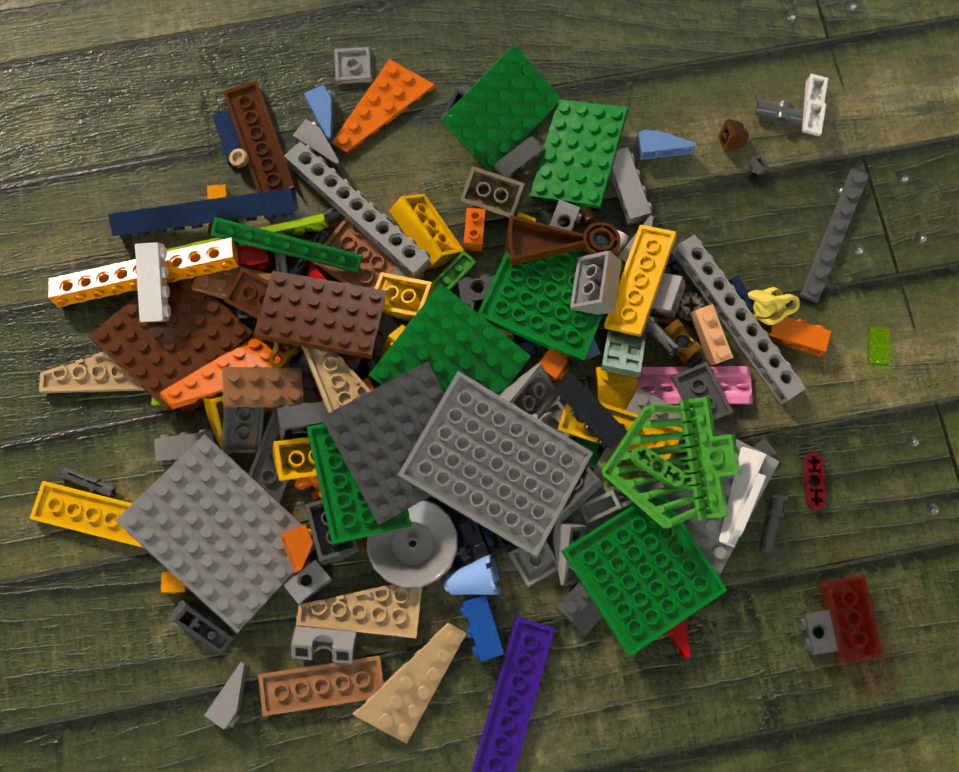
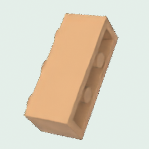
M713 304L690 312V317L709 366L733 358Z

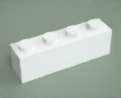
M158 242L135 244L140 322L169 321L171 316V308L168 305L170 290L166 280L169 272L165 265L167 249L164 247V244Z

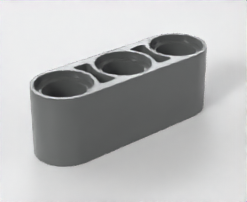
M531 136L495 164L494 170L501 176L513 179L539 159L545 148L534 136Z

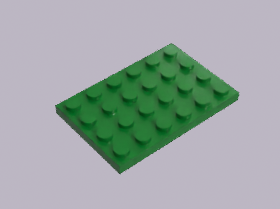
M514 44L440 121L486 171L493 173L495 171V164L515 149L562 98Z
M559 100L545 142V151L543 150L530 193L531 199L556 203L562 200L572 205L601 209L629 112L628 107Z
M325 424L307 427L332 545L412 527L408 509L378 525Z

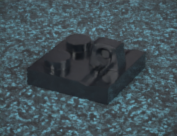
M469 519L455 526L457 531V553L453 560L455 569L462 568L484 556L492 554L480 524Z

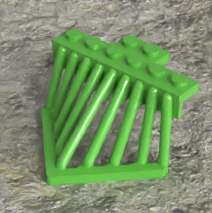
M710 396L679 401L680 405L652 404L644 406L602 470L603 476L663 528L676 526L697 516L698 520L728 516L722 476L741 474L735 434L719 436L715 434ZM655 412L679 413L682 415V418L650 419ZM676 426L684 428V431L639 435L643 428ZM669 440L686 441V444L649 449L658 455L687 452L688 456L665 460L674 466L689 465L690 469L681 471L684 473V478L691 477L692 481L682 483L677 487H665L640 493L634 487L661 481L652 475L628 480L619 475L644 471L635 464L618 466L622 460L631 459L630 454L632 451L628 450L632 444ZM643 452L637 453L639 458L643 457ZM658 461L653 463V469L662 468ZM676 474L670 475V476L673 477L672 480L676 479V478H675ZM693 490L694 493L659 506H655L649 501L650 499ZM695 503L693 509L673 518H668L664 514V512Z

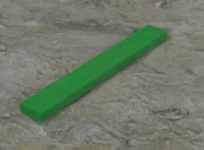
M214 217L210 236L222 239L231 238L233 242L354 273H359L363 258L362 254Z

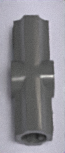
M759 99L754 115L773 119L774 123L778 125L793 124L802 127L804 110L793 107L787 101L775 103Z

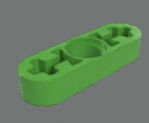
M639 446L632 450L630 454L631 461L667 486L677 487L684 482V473L679 468L649 448ZM643 452L642 456L645 459L639 460V455L637 453ZM655 461H658L662 466L660 472H656L653 469ZM676 474L675 478L677 479V481L673 482V477L670 475Z

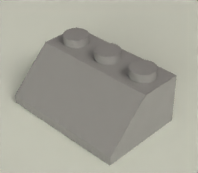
M611 251L578 257L570 305L572 310L597 315L615 312L622 261Z

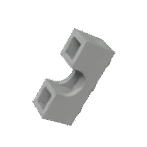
M296 626L291 643L292 658L312 660L313 654L317 650L327 649L332 652V662L353 664L356 649V632Z

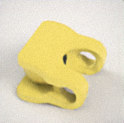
M775 287L765 290H754L748 293V298L755 300L753 304L754 311L751 312L752 315L767 325L779 323L787 315L795 313L800 306L797 296L792 294L783 295L782 290ZM792 300V305L789 308H786V303H789Z

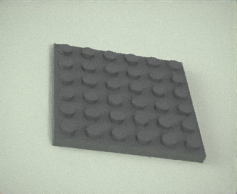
M428 362L321 417L378 525L431 496L397 476L445 394Z

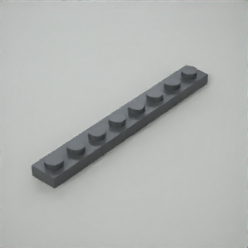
M853 168L849 171L799 297L815 304L819 301L869 175Z

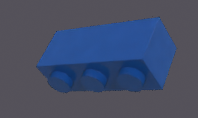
M486 595L464 601V607L460 609L463 619L467 618L470 625L466 629L469 639L473 638L476 645L472 647L475 659L480 658L481 662L503 655L504 652Z

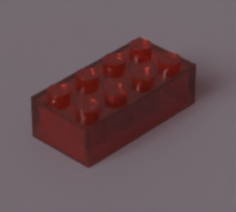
M865 575L819 582L824 610L830 611L838 651L834 652L836 663L884 657Z

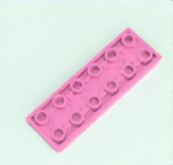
M642 367L640 378L636 377L637 388L671 405H680L679 401L682 399L671 377L690 368ZM710 367L714 371L713 374L729 405H753L750 367Z

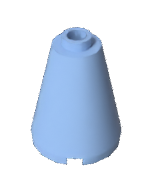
M492 555L484 556L448 574L446 580H444L446 592L449 591L451 595L500 594L501 586H497L496 583L500 580L495 560L491 559Z

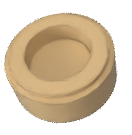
M238 148L231 152L229 160L236 168H243L247 165L249 156L243 149Z

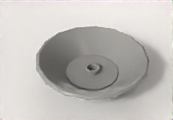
M427 499L408 509L412 527L367 537V553L373 568L387 582L402 588H421L438 581L451 568L457 553V531L450 515L437 503ZM410 541H415L417 543L416 546L410 547Z

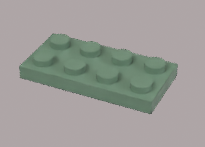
M608 330L601 370L640 378L647 332L643 331L642 337Z

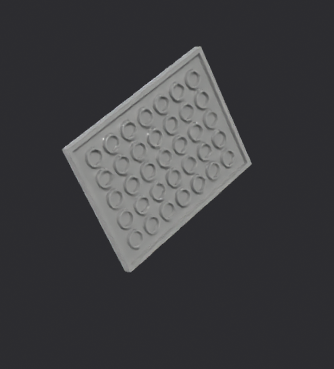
M458 371L397 476L534 557H537L593 452Z
M205 434L115 521L236 633L242 629L294 572L280 536L287 531L303 526ZM314 539L312 540L313 544L308 553V556L316 548Z

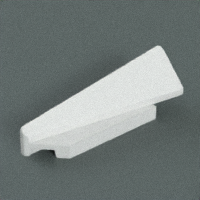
M742 447L740 450L739 465L741 474L734 475L727 504L728 516L724 517L719 537L720 542L733 548L744 531L766 478L765 475L758 473L766 454Z

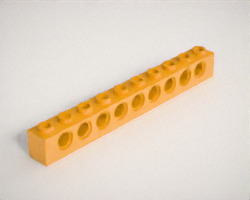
M231 238L167 252V258L165 259V265L169 272L168 278H166L167 283L239 267L236 245ZM136 259L49 278L48 298L57 307H64L74 303H82L92 299L138 290Z

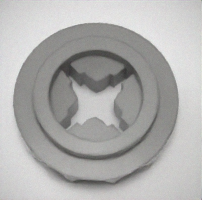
M689 291L682 294L677 309V314L682 319L692 321L689 314L691 310L685 306L688 305L690 300L692 305L696 306L692 311L706 306L703 298L698 293H691Z

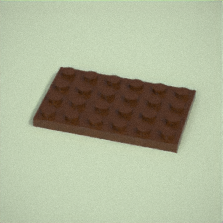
M272 271L254 330V338L372 359L387 291Z

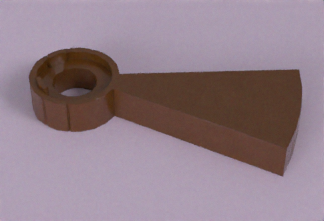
M510 215L506 238L510 266L582 250L585 256L604 251H611L616 255L621 242L620 234L616 228L605 222L593 223L588 226L584 234L512 215ZM595 236H603L608 240L609 245L607 247H599L594 243L593 238Z

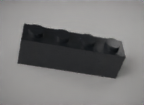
M574 375L556 390L558 395L556 399L563 406L567 404L572 409L570 414L576 420L581 419L585 423L583 427L591 435L593 433L596 434L599 438L597 442L604 449L608 447L611 450L625 437L628 431Z

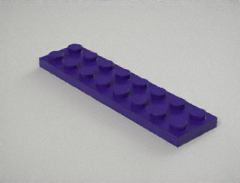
M516 616L471 772H515L555 628Z

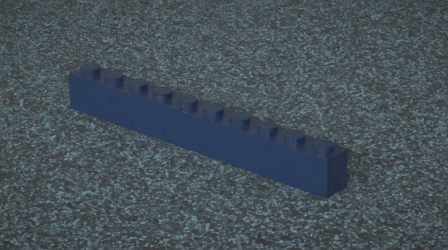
M293 187L109 213L108 217L112 236L119 235L120 239L131 237L132 233L144 236L149 235V231L154 230L156 234L167 232L169 228H173L174 231L185 230L184 226H191L192 229L201 228L206 223L212 226L214 217L239 222V219L246 218V221L257 220V216H264V219L275 218V214L282 213L283 216H291L299 208L296 190Z

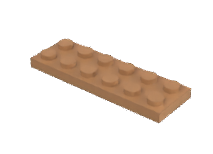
M381 656L354 659L353 664L328 663L258 674L263 716L364 701L374 695L384 684Z

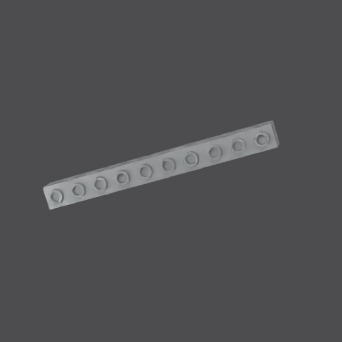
M299 142L284 155L287 165L411 278L417 279L431 266L430 255L426 250L418 248L417 243L411 237L407 238L403 230L397 225L394 226L387 215L379 213L377 207L372 202L368 203L360 191H355L349 181L341 179L339 173L334 168L330 169L322 157H317L311 147ZM369 219H375L373 222H367ZM382 231H388V232L385 233V234H381V233H380V232H382ZM396 242H400V243H401L399 246H394V245H393V244L396 243ZM409 254L414 255L412 258H407L406 256Z
M693 235L679 243L672 251V254L709 305L713 304L718 318L780 405L805 390L803 381L797 377L790 363L781 355L780 349L773 344L769 334L758 323L756 316L752 315L747 308L746 302L739 297L735 287L729 283L724 272L718 268L714 258L705 250L701 240Z

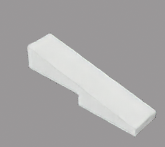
M810 74L805 86L802 132L819 137L822 133L826 108L824 103L828 78Z

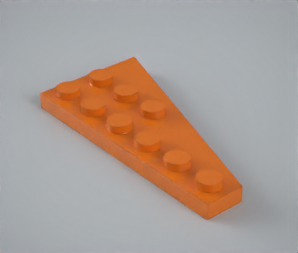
M389 59L339 130L331 145L345 154L350 153L362 144L364 139L371 134L374 135L379 131L380 127L384 124L387 125L407 110L409 105L416 100H420L428 91H432L435 88V84Z
M253 337L231 352H227L161 391L160 396L172 409L195 403L197 399L203 397H216L217 393L222 392V367H272L269 363V355L272 350L260 339ZM279 356L274 358V363L278 364L283 361Z

